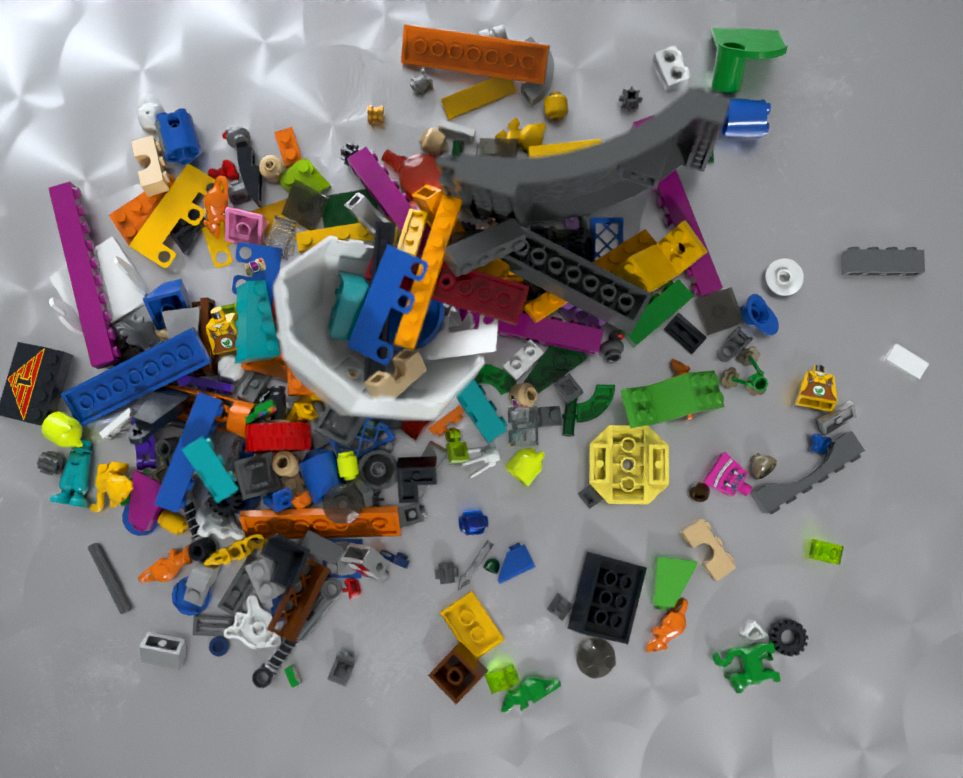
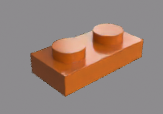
M289 127L274 132L286 169L302 159L293 128Z
M460 405L430 426L428 429L433 436L436 434L440 436L448 430L447 426L452 422L456 424L462 420L463 409Z

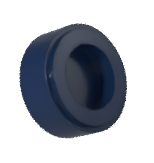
M217 636L209 643L211 654L217 657L225 655L230 649V642L224 636Z

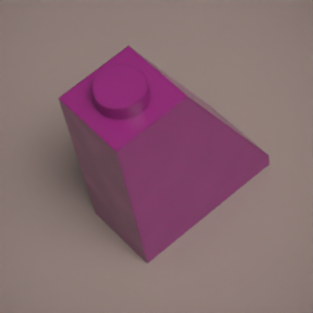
M134 471L132 476L134 488L130 496L128 522L132 523L133 528L137 531H151L164 509L154 505L162 482L141 471Z

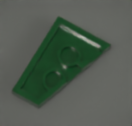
M549 346L523 383L532 384L536 392L541 393L555 383L559 377L566 375L587 360L588 357L578 351Z

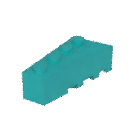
M265 280L247 281L237 287L236 311L238 312V320L236 321L237 339L235 340V348H237V356L235 357V364L267 361L280 355Z

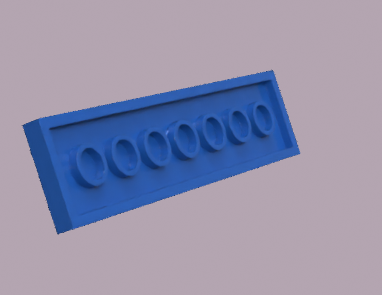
M193 327L61 393V396L73 418L81 426H84L211 363L212 360Z

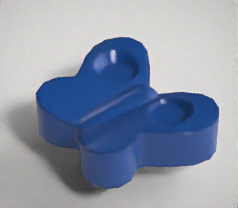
M814 433L812 435L813 445L811 446V451L825 455L832 439Z

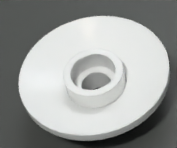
M781 258L768 266L765 280L772 292L781 296H789L801 288L804 274L798 263L791 259ZM780 276L785 277L784 282L780 280Z

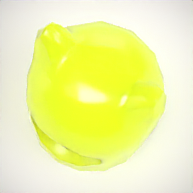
M58 411L48 415L44 420L42 434L47 440L60 447L75 446L79 448L83 446L81 441L82 426L76 419L64 412Z
M534 447L520 449L504 466L512 476L526 487L530 486L543 468L542 460L545 453L542 451L536 453Z

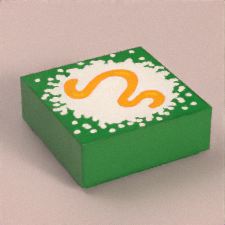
M295 664L284 670L292 688L302 683Z

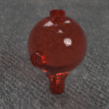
M388 149L384 152L381 161L390 165L394 172L399 174L400 185L410 201H413L411 195L425 185L441 189L438 184L441 173L435 163L438 156L436 153L414 154L406 157L404 155H397Z

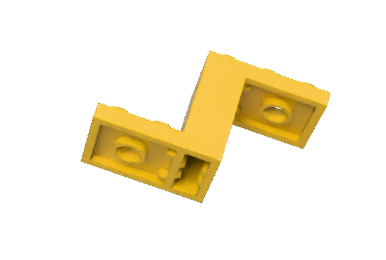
M685 220L657 244L631 255L612 273L651 293L674 280L708 251ZM679 243L684 245L685 252L679 249Z

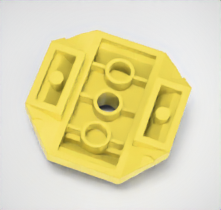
M609 425L589 444V484L608 504L647 505L669 485V445L649 426L630 429V426ZM624 460L631 461V470L628 471L623 468Z

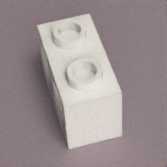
M675 45L654 53L652 59L665 93L686 86L690 78V72L687 67H684L682 62V53L677 50ZM665 59H671L672 63L666 62ZM672 75H677L680 79H674Z
M530 339L503 366V370L517 382L540 360L544 352Z

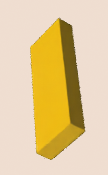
M409 209L397 249L415 257L417 256L429 212Z

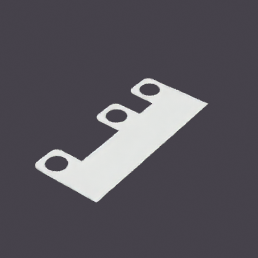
M480 315L479 329L448 333L449 317L444 316V329L439 331L429 344L417 349V351H419L423 361L495 352L498 320L494 319L491 324H485L483 322L484 315Z

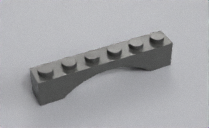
M853 431L845 432L831 441L821 463L806 477L786 484L766 483L750 493L762 513H770L771 515L780 510L779 506L784 502L789 504L797 499L795 495L802 492L804 494L813 488L812 484L817 481L822 483L829 478L828 474L831 472L837 473L844 469V464L848 461L852 463L861 458L860 454L865 449Z

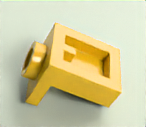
M294 403L286 420L307 423V420H316L318 415L311 403Z

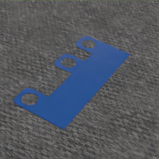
M240 242L236 248V260L242 263H249L262 258L266 269L253 273L252 277L235 275L232 292L237 295L236 282L240 279L245 281L265 280L274 322L276 304L273 286L280 272L282 248ZM242 247L251 249L252 254L250 258L243 259L240 256L239 252Z
M387 244L348 342V348L383 365H387L390 362L394 348L378 338L391 307L404 314L410 312L415 297L413 294L399 288L404 275L416 281H422L428 268L426 261ZM416 262L423 266V271L418 276L411 273V266ZM401 295L409 297L410 303L406 308H401L398 305L397 301ZM381 346L386 347L389 351L386 359H380L377 356V350Z

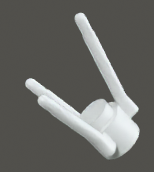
M490 445L478 448H468V453L484 452H481L482 456L462 462V466L484 460V463H488L469 475V478H473L489 467L496 465V461L500 460L496 446L490 447Z

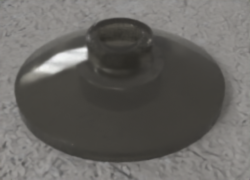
M339 484L327 491L323 499L325 515L329 520L337 524L353 522L359 517L363 508V500L357 489L347 484ZM341 501L347 502L346 508H340L339 504Z

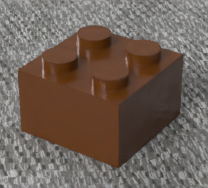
M460 642L428 676L457 704L489 670Z

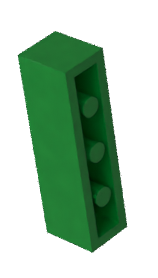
M679 279L675 283L670 281L664 286L665 291L659 295L657 292L651 297V303L645 308L631 335L619 330L633 348L694 297Z

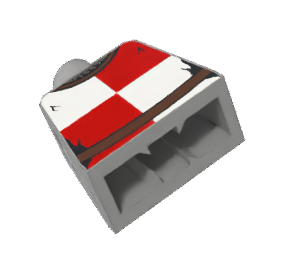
M349 543L340 559L342 562L364 577L380 581L387 578L388 571L386 568L388 561L371 546Z

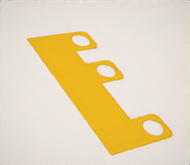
M187 164L129 247L163 268L169 267L176 257V253L162 243L180 218L194 226L200 223L205 216V210L192 203L198 192L205 195L207 193V185L214 183L215 179L194 166ZM191 209H197L200 212V217L197 220H190L188 218V212ZM160 252H169L170 260L165 263L160 262L158 259Z
M291 197L249 211L264 215L269 222L265 237L267 235H274L276 237V243L271 247H279L281 245L277 228L289 225L295 240H297L295 227L298 224L305 225L307 231H311L305 212ZM223 221L220 222L221 233L217 239L210 233L207 226L202 228L213 264L216 268L229 265L233 261L228 245L234 243L225 241V222ZM225 252L228 256L225 263H218L216 261L217 253Z

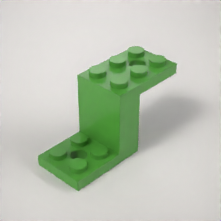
M715 371L685 373L648 386L620 390L630 429L660 424L694 413L725 407L723 403L724 396L720 392L719 379Z

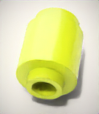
M354 451L338 453L339 476L344 477V481L356 479L359 469Z

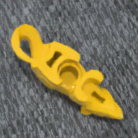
M253 534L248 538L236 540L232 545L223 547L220 550L217 549L204 562V565H227L234 559L242 560L253 553L254 549H262L266 538L260 534ZM257 537L261 539V542H255L251 538Z

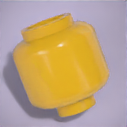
M551 92L550 96L544 99V114L550 121L563 120L568 114V99L566 96L561 95V92Z

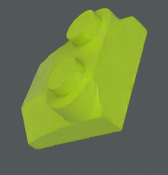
M307 158L297 161L278 181L280 186L303 211L323 192L332 187Z

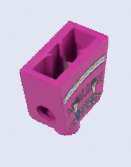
M726 452L720 453L702 481L709 488L730 497L734 496L737 491L747 496L752 490V486L744 482L748 472Z

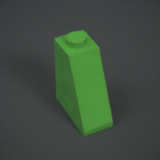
M655 557L651 604L656 605V609L668 610V607L675 606L697 567V561Z

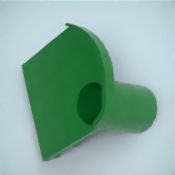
M711 28V37L714 39L713 44L717 48L711 87L723 93L738 92L741 90L746 59H770L786 54L788 46L784 45L779 31Z

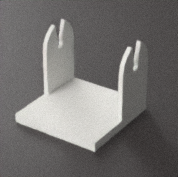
M112 236L93 250L94 256L99 262L98 273L102 276L104 282L102 289L108 298L106 305L112 315L111 326L145 305L143 297L150 293L119 243ZM66 266L49 277L63 299L61 301L54 297L51 298L49 301L50 306L62 314L58 318L69 330L84 337Z

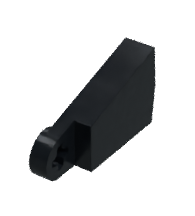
M164 386L154 390L133 416L135 423L127 432L129 442L134 445L147 442L149 437L192 407L190 396Z

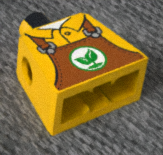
M221 307L212 309L210 312L213 318L208 322L206 331L213 354L237 349L235 348L237 314L224 315Z
M815 365L813 366V371H806L796 397L795 405L832 412L837 404L835 377L831 374H826L824 366Z

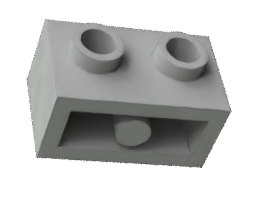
M151 632L146 633L139 647L142 663L180 670L187 654L186 639Z

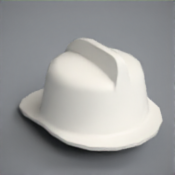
M234 352L226 355L219 361L217 367L218 375L210 376L209 380L233 384L237 387L249 371L241 368L242 363L235 364L237 353Z

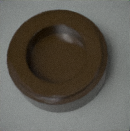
M696 482L691 486L689 494L693 500L704 502L710 495V489L706 484Z

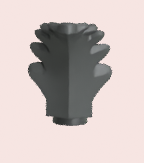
M136 314L132 316L127 315L114 326L116 330H122L119 333L120 335L128 336L126 339L128 344L141 347L144 351L166 341L164 338L159 339L156 337L154 323L151 321L144 323L143 316L136 319Z

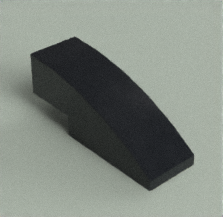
M237 147V160L243 183L256 205L262 207L263 176L259 171V165H256V153L252 147Z

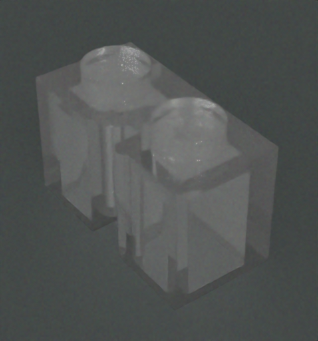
M538 406L508 407V423H512V430L508 431L509 446L539 445Z

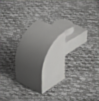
M207 558L196 563L185 585L187 590L183 600L200 607L205 604L209 588L216 581L220 565H204Z

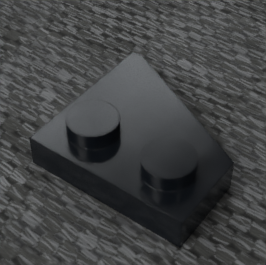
M191 209L188 212L190 220H197L200 217V212L197 209ZM205 217L196 226L180 218L169 233L185 255L188 254L204 225L203 222L206 220Z

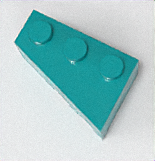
M339 270L338 276L341 277L339 289L335 288L334 294L337 297L335 305L331 309L327 331L332 338L349 341L370 287H368L362 275Z
M202 435L183 447L182 451L215 501L219 503L238 490L234 484L237 479L231 471L227 473L223 467L226 465V462L220 454L216 456L212 449L215 446L210 438L205 439Z

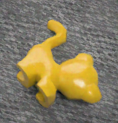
M515 117L508 124L509 132L506 133L502 129L494 137L501 156L504 158H514L513 155L518 145L525 151H528L530 146L542 145L546 125L544 123L527 124L520 130L518 129L520 121Z
M121 462L98 464L95 479L97 503L96 505L91 504L89 510L92 512L102 510L105 492H107L110 498L112 509L126 500L134 488L133 482L124 475L129 470V464Z

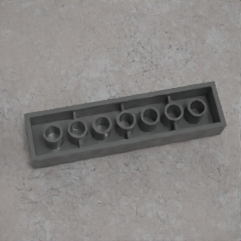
M520 225L526 233L524 247L500 259L509 264L510 272L627 334H632L653 294Z

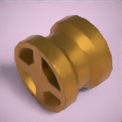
M368 106V125L373 123L384 125L383 106L378 108Z

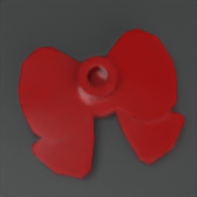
M224 160L221 168L218 170L211 168L207 173L213 179H216L218 176H225L230 181L239 180L240 175L237 173L236 166L230 160Z

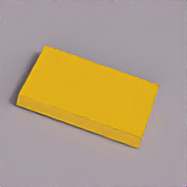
M470 591L440 612L458 642H461L477 659L505 641L473 591Z

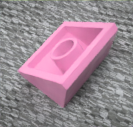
M226 207L225 241L236 244L243 242L263 245L269 225L264 215Z

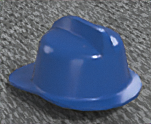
M752 294L749 296L747 303L740 307L743 321L749 326L758 327L766 335L776 334L779 329V323L773 311L760 295Z

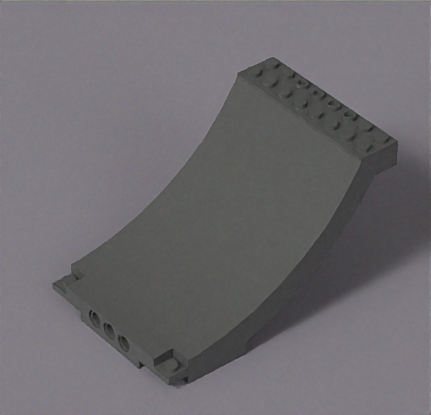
M688 87V90L669 106L633 130L601 143L565 153L520 158L489 157L462 152L460 157L443 154L442 157L437 156L435 162L441 173L438 184L444 195L462 199L461 207L468 210L471 218L493 225L514 218L519 225L526 228L528 222L554 221L603 210L632 198L650 187L657 189L659 182L681 165L704 172L722 128L731 99H728L727 96L721 93H708L700 87Z

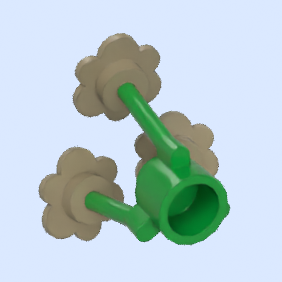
M752 346L749 349H743L742 354L738 356V360L743 362L744 366L753 365L757 373L748 377L747 381L738 379L739 373L736 372V368L730 367L723 372V377L721 378V384L725 385L726 389L736 387L739 383L745 385V390L750 392L752 396L765 393L768 380L764 377V372L757 365V358L760 357V353L756 347Z

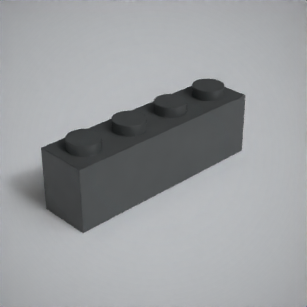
M511 218L445 247L444 261L455 277L468 274L473 269L483 267L495 259H501L513 251L522 249L525 245L526 233L516 220Z
M849 247L841 254L842 276L918 277L925 273L924 250H917V247H907L905 250H898V247H888L886 250H881L879 247H868L867 249Z

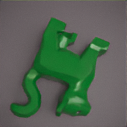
M772 642L759 643L753 647L730 649L724 659L720 658L718 652L713 654V661L719 667H726L731 664L734 656L739 657L743 673L724 675V678L729 679L731 687L738 694L743 693L744 689L749 685H759L769 679L773 682L781 681L779 672L774 671V669L763 668L762 659L774 660L771 655L775 653L774 643Z

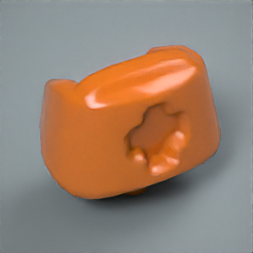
M305 490L301 495L296 491L295 495L297 497L291 500V504L296 509H303L308 506L312 501L309 491Z

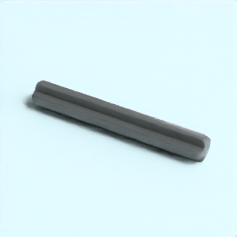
M99 543L89 545L88 550L119 613L125 614L129 612L131 607Z

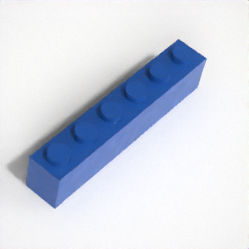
M198 392L154 505L176 513L180 509L184 510L188 498L185 496L187 491H191L194 486L195 479L192 478L196 470L182 451V448L202 435L205 439L210 434L214 435L217 428L215 420L217 416L221 417L225 407L222 405V400Z

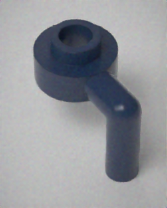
M381 550L379 553L385 559L400 567L407 569L410 561L407 560L408 556L403 553L397 552L395 555L386 550Z

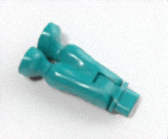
M81 440L83 443L82 447L71 448L74 451H70L65 469L59 481L61 492L52 495L50 502L87 508L88 502L84 495L88 491L89 484L88 475L92 450H90L91 441Z

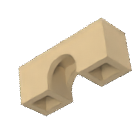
M153 135L132 141L134 157L140 166L149 165L146 169L138 171L140 184L144 192L150 197L169 191L168 182H171L168 172L165 171L167 163L161 154L163 151L160 141L157 142Z
M408 348L403 349L392 359L395 365L393 376L377 371L364 382L371 398L378 399L379 396L396 398L410 384L419 379L427 370L419 351Z
M697 519L679 532L690 548H695L702 543L709 547L710 557L702 563V566L713 581H718L736 569L733 564L735 560L730 553H725L722 548L724 545L719 537L713 536L710 524L706 520Z

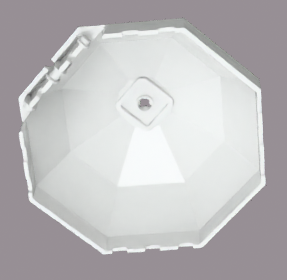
M329 236L280 270L273 289L282 356L295 377L340 415L395 420H434L476 377L485 364L484 357L481 354L425 360L423 362L427 370L396 398L379 396L378 399L371 398L363 383L365 355L348 348L349 341L330 337L327 330L332 306L334 307L337 297L334 294L335 288L339 289L341 277L338 276L339 270L362 275L368 287H371V281L365 279V274L373 255L374 246L366 245L364 241L349 239L347 242L338 240L335 236ZM443 303L444 316L449 317L448 333L474 329L475 323L470 312L462 322L459 309L455 310L453 306ZM443 321L440 331L444 329L445 321ZM394 350L390 362L386 365L385 373L391 374V376L395 372V365L392 359L399 352Z

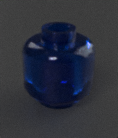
M479 509L464 511L462 516H459V529L466 536L481 535L484 533L485 527H488V518Z

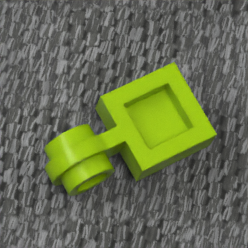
M455 427L446 430L445 438L449 441L446 444L449 463H462L470 460L466 442H459L461 438L460 430Z

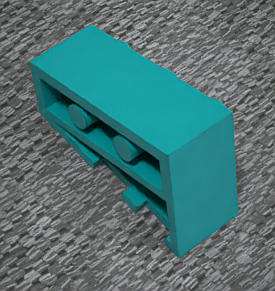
M473 380L456 398L487 444L507 432L506 427L508 424L502 416L498 417L495 412L497 410L496 406L491 400H487L485 390Z

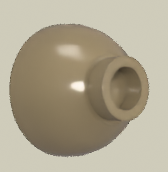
M757 453L750 459L752 462V473L756 479L766 477L777 465V460L769 455Z

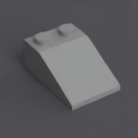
M299 539L295 543L301 545L302 541ZM264 556L245 565V569L261 603L286 591L285 588L270 582L277 563ZM306 563L303 569L304 575L309 573L312 565Z

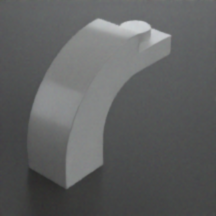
M532 37L525 40L526 42L539 43L534 41ZM549 51L545 84L526 82L521 85V94L531 107L539 103L551 88L554 75V60L551 51Z
M359 192L344 205L374 237L376 221L389 222ZM398 227L396 234V242L399 240V237L402 233V231Z

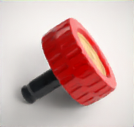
M272 386L270 388V399L275 402L277 411L265 423L249 424L246 426V451L268 453L311 450V425L309 423L286 420L285 386Z

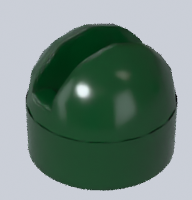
M490 558L485 562L483 569L497 574L500 569L499 561L495 558Z

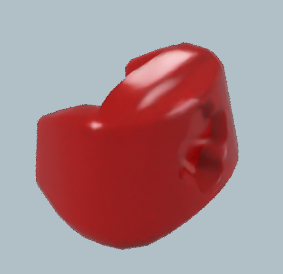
M355 578L346 579L344 583L347 588L342 589V592H348V597L352 600L360 595L361 588Z

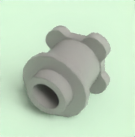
M422 68L420 70L421 74L415 78L412 77V83H410L413 91L423 94V90L430 87L432 89L434 87L432 79Z

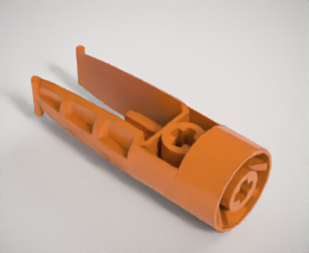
M170 384L164 386L195 396L198 395V392L222 400V405L225 407L221 417L217 416L215 424L218 426L219 422L225 423L226 429L217 427L216 431L245 438L246 426L249 425L246 423L245 417L253 413L255 406L258 404L184 386ZM224 400L234 402L232 407L226 406ZM181 414L176 419L187 422L189 416Z

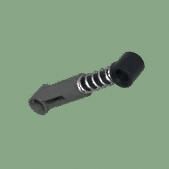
M178 437L160 439L155 445V451L163 459L166 472L180 438ZM192 488L191 491H187L185 496L188 498V501L184 508L185 513L183 516H186V524L190 528L188 531H191L192 543L188 548L189 555L194 561H200L210 557L216 551V544L211 538L202 537L197 533L200 526L195 518L197 506H194L193 501H195L196 495Z
M331 579L324 582L296 642L294 643L288 639H285L284 642L282 641L281 646L277 648L274 655L271 654V659L254 671L252 681L256 687L265 688L275 680L282 662L286 661V657L292 654L291 651L297 647L296 644L305 641L336 599L342 594L343 586L340 581ZM329 584L336 586L337 590L334 595L328 593L327 587ZM323 598H325L326 600H325V601L323 602V604L319 607V609L314 613L313 611L315 610V608L319 605V603L323 600ZM261 672L267 673V681L260 679Z

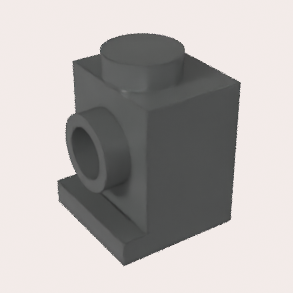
M419 502L398 508L401 528L423 522V517L427 516L424 505L420 506ZM410 511L416 512L415 518L409 517Z

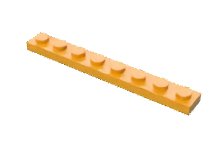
M442 195L422 256V260L428 263V268L422 281L414 280L411 294L414 295L415 300L410 312L403 314L394 344L397 346L415 350L444 261V248L449 245L462 205V199ZM421 264L419 265L416 276L420 275L423 271V266Z
M644 229L592 263L612 273L631 255L657 242ZM547 291L525 305L524 310L536 324L568 302Z

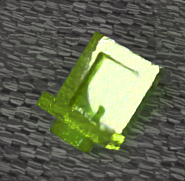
M812 539L809 558L840 565L844 547Z
M513 664L484 675L491 694L510 689L519 683L518 673Z

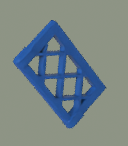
M592 217L591 231L594 235L593 239H595V254L591 262H594L596 257L600 258L599 254L606 248L610 251L613 250L609 245L615 239L618 240V246L623 243L624 218ZM596 224H602L605 227L599 234L596 233ZM612 224H618L617 235L609 228ZM606 230L614 236L608 243L600 237ZM597 238L605 245L598 253L596 252Z
M367 417L363 423L364 428L361 437L356 436V438H360L358 450L346 448L330 439L328 440L337 455L338 453L345 452V449L357 452L356 457L358 460L365 454L394 440L395 435L389 426L379 422L378 427L368 425L367 421L372 418ZM366 426L377 429L375 440L363 437ZM379 430L385 431L388 437L379 442L376 441ZM362 439L374 442L369 448L359 451Z

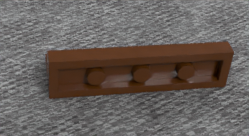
M205 297L200 298V301L192 302V308L201 306V341L212 362L203 366V372H200V368L195 370L194 377L218 375L217 354L212 352L206 331L208 322L213 318L210 311L215 307V301Z
M308 558L306 563L312 565L308 574L304 575L303 571L298 581V583L301 582V590L295 593L294 588L286 589L267 628L268 631L294 643L330 571L329 568ZM292 600L293 606L291 610L286 612L285 606L287 602ZM283 619L284 624L281 630H276L275 627L278 621Z

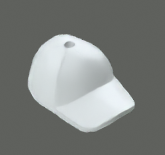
M145 93L138 99V120L144 131L148 133L157 132L155 128L156 115L165 111L155 95Z

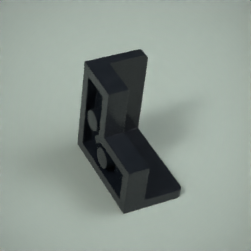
M437 456L398 457L396 474L399 503L419 502L418 485L437 484Z
M277 533L267 536L260 555L277 563L270 582L285 589L296 587L311 550Z

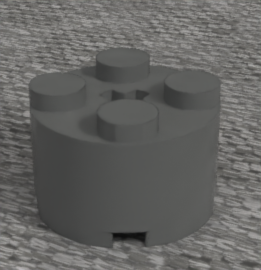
M374 450L365 454L360 460L358 466L359 475L366 486L369 485L373 489L383 490L388 489L397 481V460L390 453L384 450ZM382 465L383 473L376 475L375 467Z

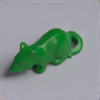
M536 676L528 677L518 689L513 692L511 690L507 692L501 712H508L515 705H521L520 710H524L529 706V701H532L534 704L561 686L560 680L557 678L544 680Z

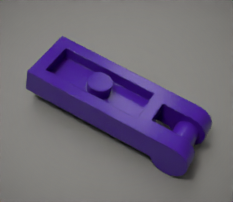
M189 375L177 379L180 386L190 387L198 385L199 390L209 391L210 388L217 389L216 393L223 395L235 392L236 387L233 384Z
M155 434L149 437L147 442L135 445L137 470H144L149 467L151 469H158L159 462L155 451ZM150 454V460H145L144 455Z

